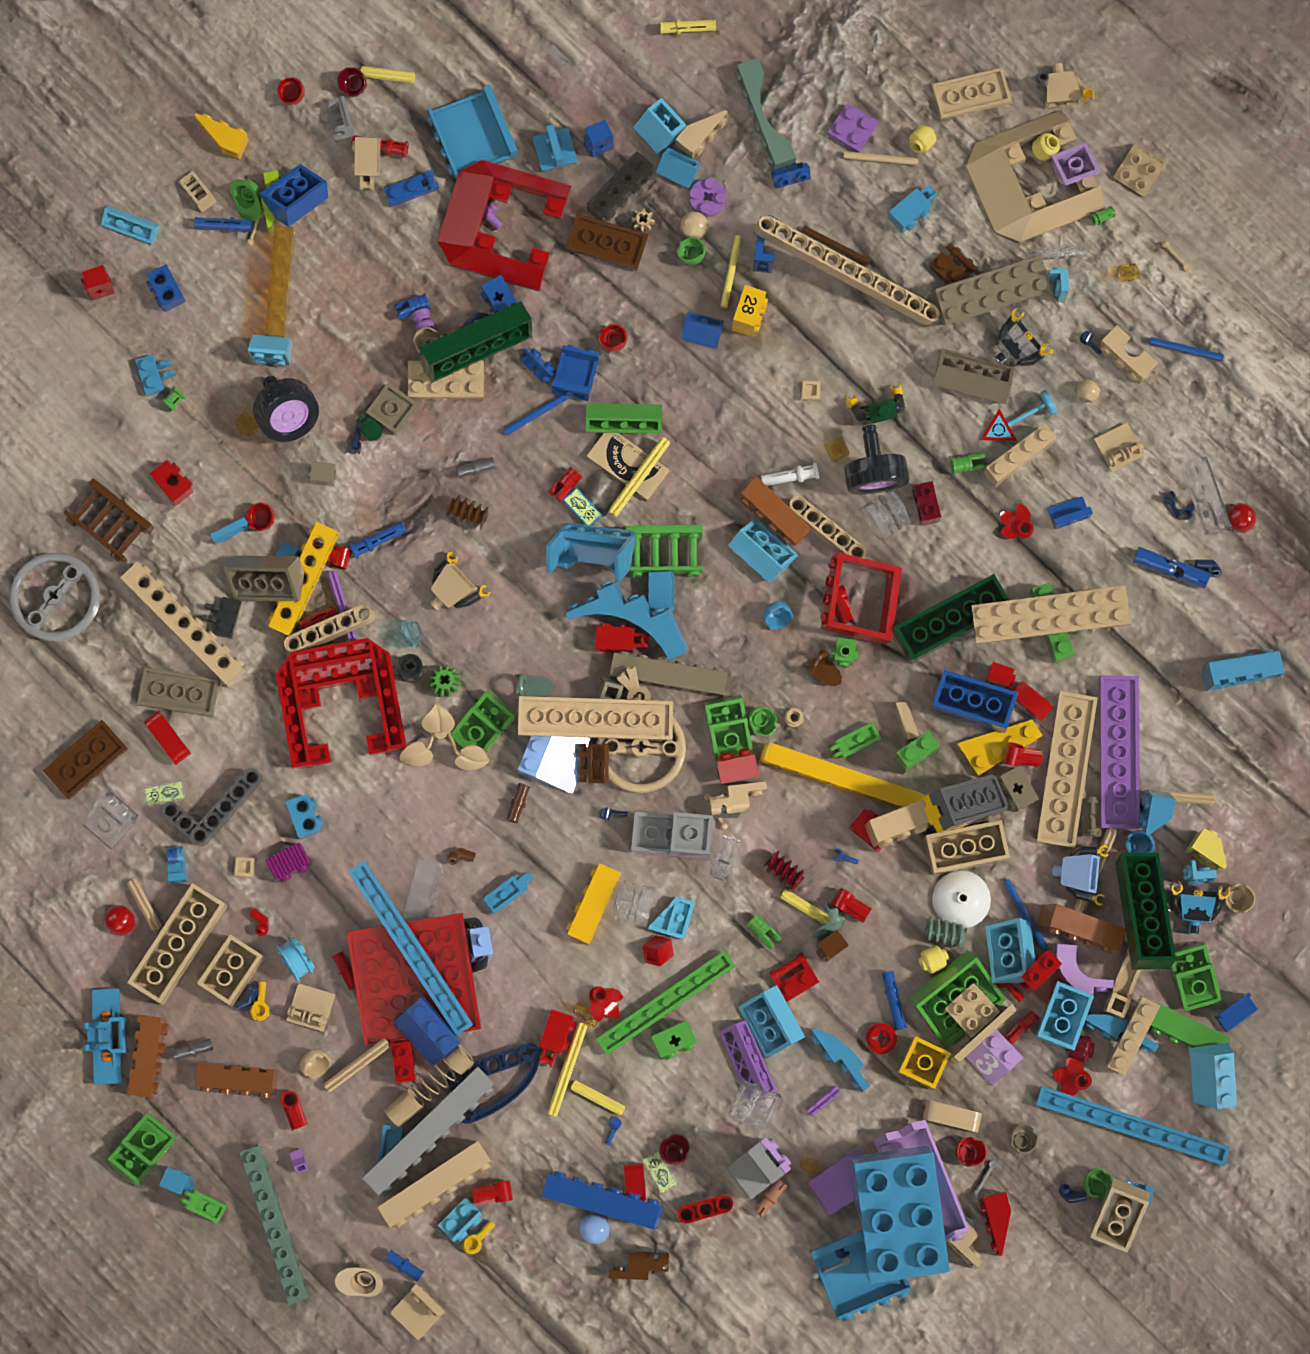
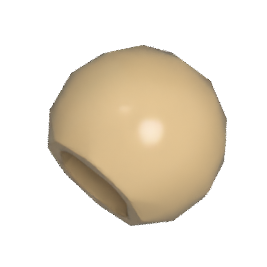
M1083 380L1077 386L1076 394L1079 399L1093 403L1098 399L1100 389L1093 380Z

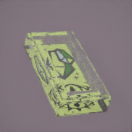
M181 779L143 787L147 807L185 799Z
M659 1150L642 1159L643 1164L661 1194L678 1185L668 1165L660 1158Z

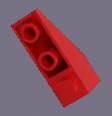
M1006 1192L981 1198L982 1202L979 1203L981 1213L985 1214L987 1222H985L986 1231L988 1234L991 1233L993 1241L990 1242L992 1252L996 1253L997 1256L1003 1255L1011 1216V1208Z

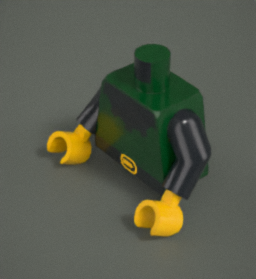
M899 383L897 388H893L892 385L890 386L892 396L894 397L892 399L859 406L857 395L853 394V399L846 396V406L851 409L858 422H863V425L897 418L898 414L905 410L901 383Z

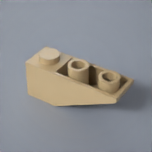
M724 110L687 125L675 139V146L691 159L696 155L699 156L703 152L707 141L711 142L717 134L715 132L718 128L722 129L728 122V111Z

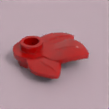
M1023 504L1017 506L1015 513L1008 511L1000 513L1001 522L1005 526L1000 533L1005 538L1014 539L1020 537L1025 539L1033 534L1034 526L1030 522L1031 513ZM1021 527H1026L1027 532H1022Z
M593 987L589 992V999L591 1001L589 1010L592 1017L597 1022H600L604 1016L610 1019L619 1018L620 1012L617 1002L623 998V995L614 988ZM595 994H599L601 999H597Z
M1071 1057L1066 1058V1067L1058 1068L1053 1072V1077L1056 1081L1063 1085L1061 1092L1071 1096L1076 1095L1079 1090L1089 1088L1092 1083L1091 1075L1084 1070L1083 1064ZM1085 1077V1081L1080 1083L1078 1078Z

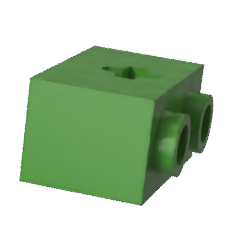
M688 1021L651 1036L660 1059L665 1057L666 1060L677 1056L675 1053L683 1049V1052H687L695 1048L693 1044L697 1043ZM673 1036L676 1039H680L677 1047H675L674 1044L670 1045L669 1043L671 1042V1037Z

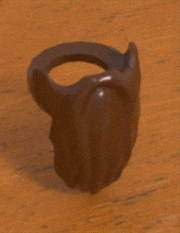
M821 649L820 656L809 662V667L804 665L808 672L822 683L834 687L841 685V673L832 662L827 660L829 657L828 651Z

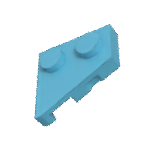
M676 897L656 920L650 924L648 930L684 940L695 902Z

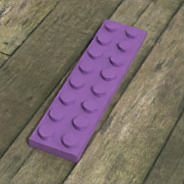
M1101 675L1099 677L1101 829H1140V824H1138L1140 821L1139 676Z

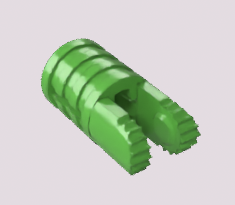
M985 453L951 457L950 466L952 473L985 469L986 464L972 465V460L984 458Z
M759 914L746 925L770 950L774 947L770 938L776 942L782 939Z

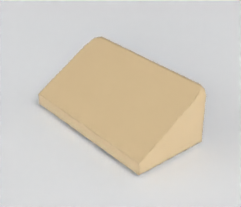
M896 703L894 709L905 741L909 742L919 738L908 703Z

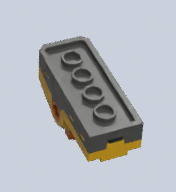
M994 775L940 788L923 796L925 807L923 808L930 825L934 826L937 833L951 829L957 830L982 822L1007 811L1008 808L1000 784Z

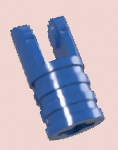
M425 293L394 305L395 310L399 311L397 313L399 319L410 317L413 312L420 309H431Z

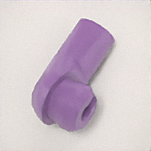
M490 202L485 211V218L498 230L503 223L495 215V211L498 209L497 204Z

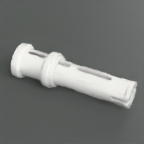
M817 463L805 467L797 466L796 469L761 475V481L766 486L791 481L804 482V480L812 478L819 479Z

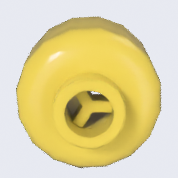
M920 125L909 136L910 148L916 153H926L936 142L935 132L929 126Z
M1050 133L1041 135L1032 144L1034 155L1042 161L1049 160L1051 155L1058 153L1060 149L1059 140Z
M934 945L921 951L918 961L924 972L927 971L933 974L946 968V960L949 957L945 949L941 950L939 946Z

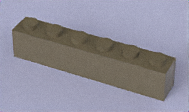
M618 651V653L613 654L610 671L611 679L617 680V675L621 674L622 670L628 676L626 668L635 665L639 684L723 698L727 672H724L722 668L713 667L712 670L705 669L704 665L694 664V666H688L682 661L670 663L665 658L657 657L656 660L648 659L647 655L637 654V657L630 656V653L625 651Z

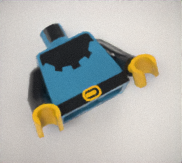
M1180 881L1178 882V887L1174 888L1173 882H1170L1169 886L1172 890L1170 892V906L1180 922L1189 923L1188 934L1200 935V924H1209L1210 921L1215 920L1221 912L1226 898L1230 896L1229 887L1226 892H1221L1222 885L1218 887L1219 895H1217V892L1183 889Z

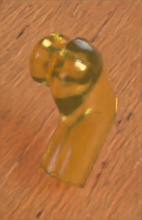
M576 1003L573 1013L582 1015L589 1028L596 1027L598 1022L592 1017L589 1007Z

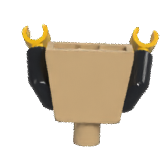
M448 552L447 560H443L434 569L431 590L436 597L431 601V605L437 610L444 604L448 608L455 607L459 609L468 607L481 598H487L491 593H482V590L487 587L486 585L481 586L479 592H475L478 588L455 565L458 562V556L453 560L450 559L453 552Z

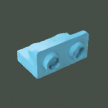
M1054 267L1047 274L1050 285L1056 284L1054 285L1053 293L1054 296H1057V302H1065L1069 292L1068 269Z
M1191 860L1185 866V869L1182 870L1183 880H1186L1187 885L1210 884L1217 878L1216 870H1210V867L1199 868V871H1197L1195 860Z
M465 1197L438 1226L453 1242L457 1240L461 1242L468 1235L466 1230L470 1226L475 1228L482 1221L480 1216L483 1213Z

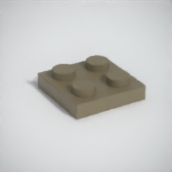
M387 383L368 408L366 414L397 435L419 404L390 383Z

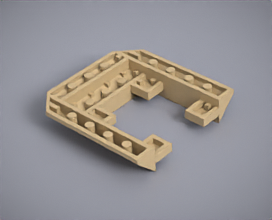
M1061 110L975 144L966 169L996 234L1021 243L1090 216L1094 211L1099 212L1105 209L1101 186L1098 187L1094 176L1074 182L1079 195L1048 207L1041 192L1026 198L1012 169V166L1026 160L1020 146L1034 141L1045 133L1053 134L1059 140L1060 147L1077 140L1070 125V119Z

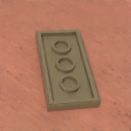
M143 667L136 704L213 718L220 679Z

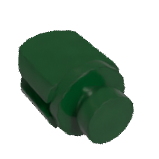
M366 414L360 416L356 421L358 424L361 423L359 429L363 435L372 442L379 440L383 433L381 426L374 418L369 417L367 419Z

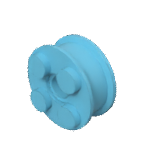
M289 937L288 942L280 947L276 945L275 948L291 975L297 982H300L299 978L308 972L312 974L315 966L303 954L306 951L296 938L292 939Z

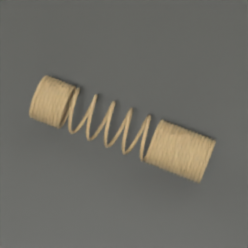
M457 1045L445 1056L446 1060L442 1058L454 1079L448 1077L437 1065H434L442 1075L446 1086L439 1083L427 1071V1074L435 1083L438 1093L433 1091L419 1078L431 1099L423 1096L411 1085L420 1099L412 1090L407 1088L398 1098L384 1108L385 1113L396 1126H403L410 1118L424 1108L425 1104L422 1097L432 1101L430 1091L440 1094L437 1083L447 1088L446 1078L455 1081L456 1078L452 1070L462 1075L474 1064L473 1059L462 1046Z

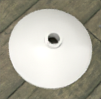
M953 871L946 874L938 881L933 891L932 903L934 911L942 922L944 920L948 921V926L955 922L956 928L959 924H963V929L973 927L985 918L990 908L991 899L987 885L979 876L969 871ZM960 895L966 896L965 902L960 900Z

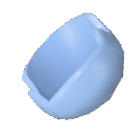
M590 1213L585 1215L580 1221L579 1232L587 1243L599 1245L609 1237L610 1225L601 1214Z

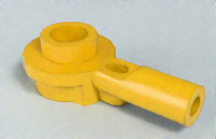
M266 982L258 983L257 1001L250 1008V1015L256 1021L267 1019L270 1013L269 1007L265 1003Z
M489 1220L476 1235L466 1236L462 1242L463 1250L471 1255L478 1253L482 1246L481 1240L493 1229L495 1224Z

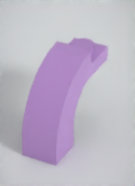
M1055 945L1054 955L1062 963L1057 971L1067 985L1092 995L1094 988H1096V992L1107 993L1108 989H1113L1114 980L1090 978L1079 970L1076 962V945Z

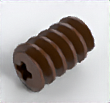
M461 495L452 498L446 515L449 516L452 513L454 519L459 516L461 522L466 519V524L470 525L473 522V527L477 528L480 525L481 530L486 522L489 507L482 511V504L474 507L475 501L467 504L468 498L460 501Z

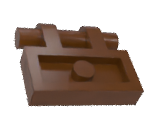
M951 243L946 247L950 252L948 256L941 252L929 264V267L947 284L969 277L965 273L967 269L972 273L978 269L973 264L974 261L971 258H967L961 253V249L958 246L955 247ZM955 258L963 264L961 267H958L953 262Z
M580 743L579 751H577V757H579V768L577 769L579 782H587L588 775V783H609V744H588L587 751V744Z

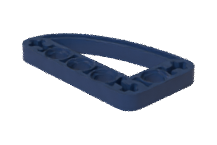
M527 1043L474 1061L473 1065L478 1066L486 1076L530 1061L532 1062L523 1081L511 1093L479 1112H476L474 1109L471 1120L468 1121L465 1118L462 1121L463 1123L471 1124L501 1110L522 1094L532 1082L539 1067L540 1055L535 1044ZM527 1047L535 1049L536 1052L533 1053V1057L530 1058L529 1055L522 1056L525 1060L520 1061V1055L517 1050L521 1049V1053L527 1051ZM507 1054H516L517 1061L514 1064L507 1063ZM495 1059L498 1061V1068L496 1070L488 1069L487 1062L489 1060ZM469 1068L465 1071L467 1077L469 1076ZM450 1070L447 1073L448 1077L453 1076ZM464 1076L458 1079V1083L447 1078L450 1092L464 1081Z

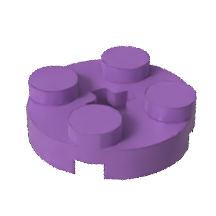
M707 178L693 185L690 190V205L694 211L711 217L719 214L724 209L727 198L722 184L713 178ZM705 194H708V195L711 194V195H712V197H711V200H712V201H710V202H709V200H705V201H704L703 199H704V197H705Z

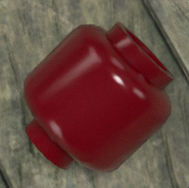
M1080 1035L1075 1050L1066 1048L1065 1050L1068 1051L1069 1057L1085 1062L1093 1057L1095 1043H1092L1090 1037Z

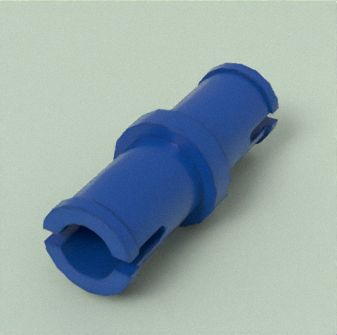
M392 1249L385 1258V1261L398 1268L400 1273L404 1272L416 1280V1282L424 1273L423 1270L410 1263L408 1258L404 1259Z

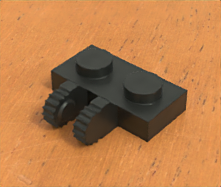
M222 597L220 607L205 603L204 608L216 611L218 615L215 618L205 614L202 615L201 619L215 623L213 634L232 639L242 601Z

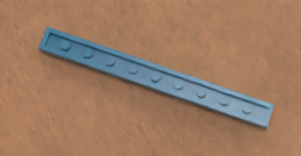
M364 860L348 872L456 1036L473 1025L472 1021L367 862Z
M1043 1086L1040 1087L1035 1104L1036 1106L1221 1166H1225L1230 1149L1228 1146Z

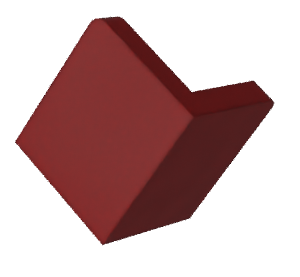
M655 935L642 946L644 961L648 964L661 967L674 956L672 940L670 938Z

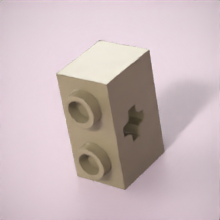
M1021 766L1012 769L998 778L1002 792H1005L1009 798L1007 802L1012 810L1015 809L1018 812L1039 800ZM1015 787H1016V788L1020 787L1021 790L1019 791V793H1018V792H1015V793H1014V792H1013V789H1014Z

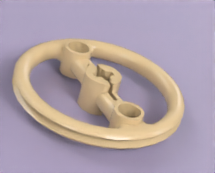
M673 717V732L676 741L668 740L665 743H650L648 740L635 739L633 742H618L616 739L597 738L596 744L615 743L617 745L616 751H609L610 756L624 753L633 754L638 759H644L649 754H658L668 758L675 757L676 759L670 771L661 779L652 783L634 784L627 782L617 776L610 766L609 780L621 789L635 793L656 791L670 783L682 768L686 753L685 737L675 718ZM639 744H643V747L646 748L643 749V752H639V749H637ZM667 745H673L675 751L669 754L664 748Z

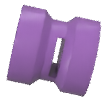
M420 309L411 314L412 320L416 322V331L422 327H435L433 321L430 320L429 309Z

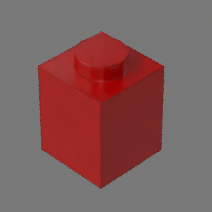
M992 662L985 683L1008 689L1009 685L1013 686L1016 675L1013 674L1014 668Z

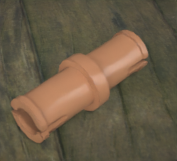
M778 1179L768 1193L765 1192L763 1194L764 1198L753 1210L763 1218L773 1204L776 1205L777 1199L788 1186Z

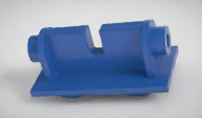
M801 162L791 165L790 171L787 170V167L775 169L774 172H771L775 189L811 179L810 166L807 163Z
M526 348L527 354L523 353L520 356L521 362L530 371L535 366L537 367L533 374L542 383L547 384L551 380L550 376H556L553 365L547 361L545 362L541 358V353L536 349Z

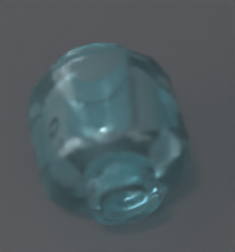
M412 619L402 621L396 630L401 645L410 647V649L419 647L421 645L420 642L424 639L419 622Z

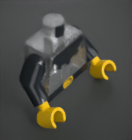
M1015 308L1012 311V316L1001 327L998 335L999 343L997 345L1000 352L994 356V359L999 365L1008 360L1012 366H1032L1043 359L1044 355H1051L1053 350L1046 352L1045 348L1050 344L1040 346L1020 320L1017 322V319L1024 316V312L1017 316L1016 310L1018 308Z

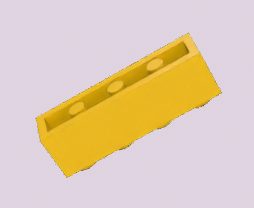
M600 863L598 867H593L590 874L592 881L590 885H585L582 895H584L582 903L578 902L574 913H577L574 921L570 919L566 930L569 931L567 934L569 937L587 945L590 944L621 872Z

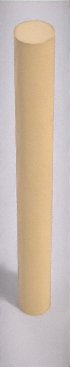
M844 151L843 159L906 165L918 164V158L848 151Z

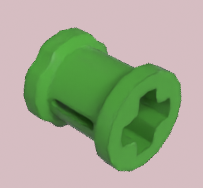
M173 386L169 395L166 398H162L161 401L172 411H175V407L182 399L185 400L186 396Z

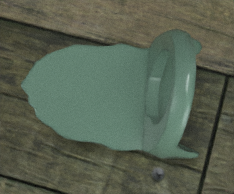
M515 674V677L519 679L516 685V692L519 696L545 697L554 688L550 679L544 676Z
M824 902V908L831 920L813 932L811 938L829 936L835 930L841 928L846 921V918H844L845 914L838 913L837 908H832L828 902Z

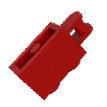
M601 623L600 626H596L595 652L618 653V651H625L633 654L634 648H649L647 644L649 634L634 633V628L629 624H620L619 627H612V624ZM634 638H640V644L634 643Z
M551 1009L539 1048L543 1049L539 1064L545 1063L552 1068L556 1054L562 1055L563 1051L567 1052L570 1043L567 1037L569 1032L573 1033L576 1022L573 1021L574 1016ZM546 1050L554 1052L553 1056H546Z

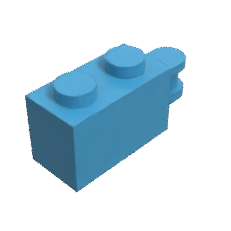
M931 185L925 187L921 192L916 188L889 211L887 218L902 234L906 230L911 231L917 225L916 222L920 218L923 220L930 214L931 202L939 195L931 189Z

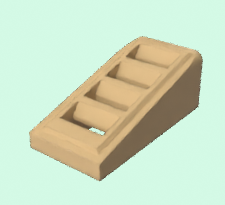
M194 171L178 181L201 212H204L217 202ZM194 179L196 180L194 183H192V184L189 185L188 187L186 186V185H188L190 182H192Z

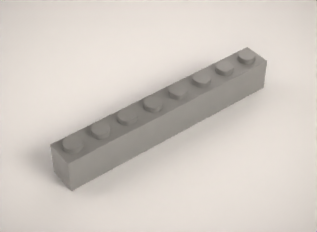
M477 1067L363 1177V1180L378 1195L382 1193L386 1195L393 1188L391 1184L396 1179L401 1181L408 1174L405 1171L411 1165L415 1167L422 1160L420 1156L425 1151L430 1153L437 1146L434 1142L438 1138L443 1140L451 1132L449 1128L454 1123L458 1125L466 1118L463 1114L468 1109L472 1112L480 1104L478 1100L482 1096L486 1098L494 1091L492 1088L494 1083Z

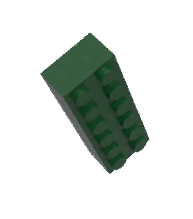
M522 301L512 303L505 309L494 311L483 319H476L473 323L461 326L452 333L443 334L432 342L424 343L419 347L421 366L430 382L433 383L532 338V318Z
M992 574L894 626L893 634L911 664L974 631L971 605L1009 601V598L996 575Z
M1121 853L1115 862L1131 968L1132 970L1170 969L1176 961V954L1159 853Z

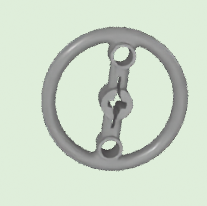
M63 553L43 554L27 562L14 577L9 594L10 607L17 623L30 635L46 641L66 640L85 630L95 617L100 601L98 582L89 567L76 557ZM64 562L69 564L64 569V576L58 584L45 589L43 603L25 619L20 610L18 600L19 590L25 577L37 566L44 563ZM70 571H77L74 578H68ZM84 575L91 590L90 605L85 616L78 624L65 631H42L40 628L45 625V618L53 608H59L64 605L66 591ZM54 594V595H57L58 598H57V599H54V598L52 599L51 596ZM41 616L40 622L33 624V618Z

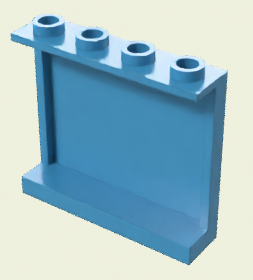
M490 84L483 87V92L433 111L430 107L428 108L429 115H426L430 126H434L435 131L433 135L435 140L441 143L442 148H440L442 157L443 159L447 158L450 176L454 175L456 180L459 171L480 160L500 164L518 157V150Z
M862 1230L810 1251L838 1320L842 1319L843 1322L854 1318L853 1314L861 1311V1314L871 1311V1306L879 1303V1306L890 1303V1298L897 1296L899 1299L909 1295L908 1291L912 1289L907 1278L873 1284L869 1282L864 1273L865 1251ZM844 1248L845 1252H850L849 1256L845 1257L850 1259L848 1266L842 1265L823 1274V1269L843 1261L844 1258L837 1257L836 1250Z

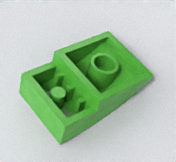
M488 690L482 695L475 706L471 707L451 733L452 738L462 748L467 745H476L487 752L516 719L518 713L495 693Z
M741 695L704 702L715 757L724 752L732 754L744 748L753 749L744 701Z
M1198 942L1175 949L1176 961L1170 968V972L1183 1010L1186 1012L1221 1002L1219 986L1213 964L1210 962L1206 944Z
M146 1113L108 1158L107 1163L136 1187H139L178 1137L149 1113Z

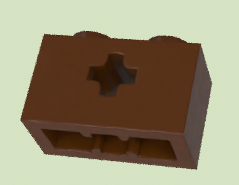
M835 930L816 945L817 950L815 952L822 961L825 959L828 962L849 945L839 931Z

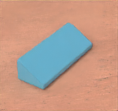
M112 206L104 208L100 223L103 227L151 245L154 243L160 229V224Z

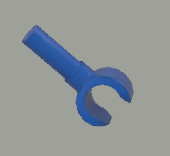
M838 848L834 849V851L840 852L841 855L839 858L832 856L833 860H845L858 864V859L843 854Z
M616 1116L608 1124L613 1128L606 1141L608 1145L611 1144L616 1131L622 1124L621 1120Z

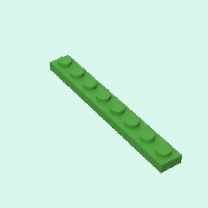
M724 950L596 1039L606 1055H609L736 967Z

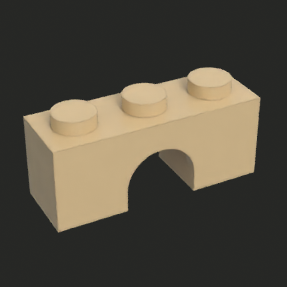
M1116 325L1099 344L1100 349L1106 356H1111L1119 368H1124L1133 381L1141 383L1156 368L1158 362L1145 350L1137 357L1129 356L1125 351V345L1131 337Z

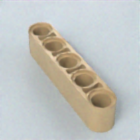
M795 496L790 500L789 507L811 527L813 533L834 550L848 555H852L851 552L853 550H858L861 552L860 558L865 557L866 550L862 544L801 496ZM800 503L803 508L795 510L792 505ZM811 514L815 515L817 517V521L810 522L807 519V516ZM828 526L831 528L832 532L830 534H825L822 531V528ZM843 538L847 544L840 546L837 543V539Z
M366 605L356 606L289 635L284 641V647L289 652L315 648L372 623L375 619V612ZM364 610H368V616L362 619L361 613ZM350 618V624L344 627V620ZM329 625H332V626H333V631H332V633L327 634V633H326V628H327ZM315 633V640L310 642L309 635ZM297 640V648L292 649V642Z

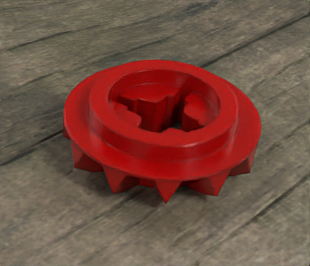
M886 1023L874 1024L866 1033L867 1046L872 1052L880 1055L892 1051L897 1043L895 1030ZM882 1030L883 1037L890 1038V1040L883 1041L880 1047L879 1041L873 1038L878 1037Z

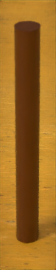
M804 226L802 229V233L867 266L869 265L870 258L807 226Z

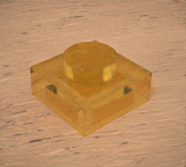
M1136 263L1117 266V273L1121 281L1140 279V271Z
M842 436L824 444L832 462L850 454Z
M809 1157L806 1160L802 1159L799 1165L800 1168L819 1174L821 1168L820 1165H817V1160Z

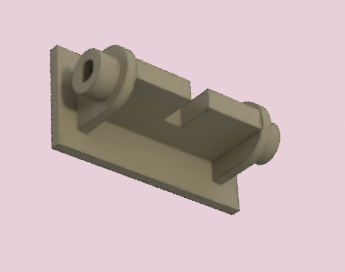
M1083 798L1081 805L1082 837H1102L1100 798Z

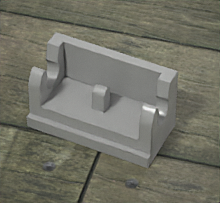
M344 96L328 101L327 106L330 108L326 110L335 141L355 136Z

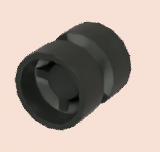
M406 654L400 658L398 670L401 677L411 683L419 681L424 674L421 659L415 654Z

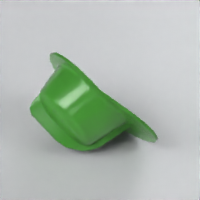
M236 179L230 186V193L237 210L244 220L255 222L260 218L262 211L259 201L261 197L260 188L250 179Z

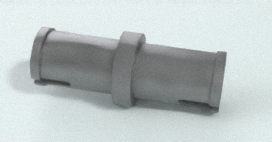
M493 457L481 461L474 460L470 464L456 467L459 479L473 474L477 476L480 475V472L496 469Z
M211 1038L196 1043L192 1041L188 1045L172 1048L175 1061L189 1056L197 1057L196 1054L213 1051Z

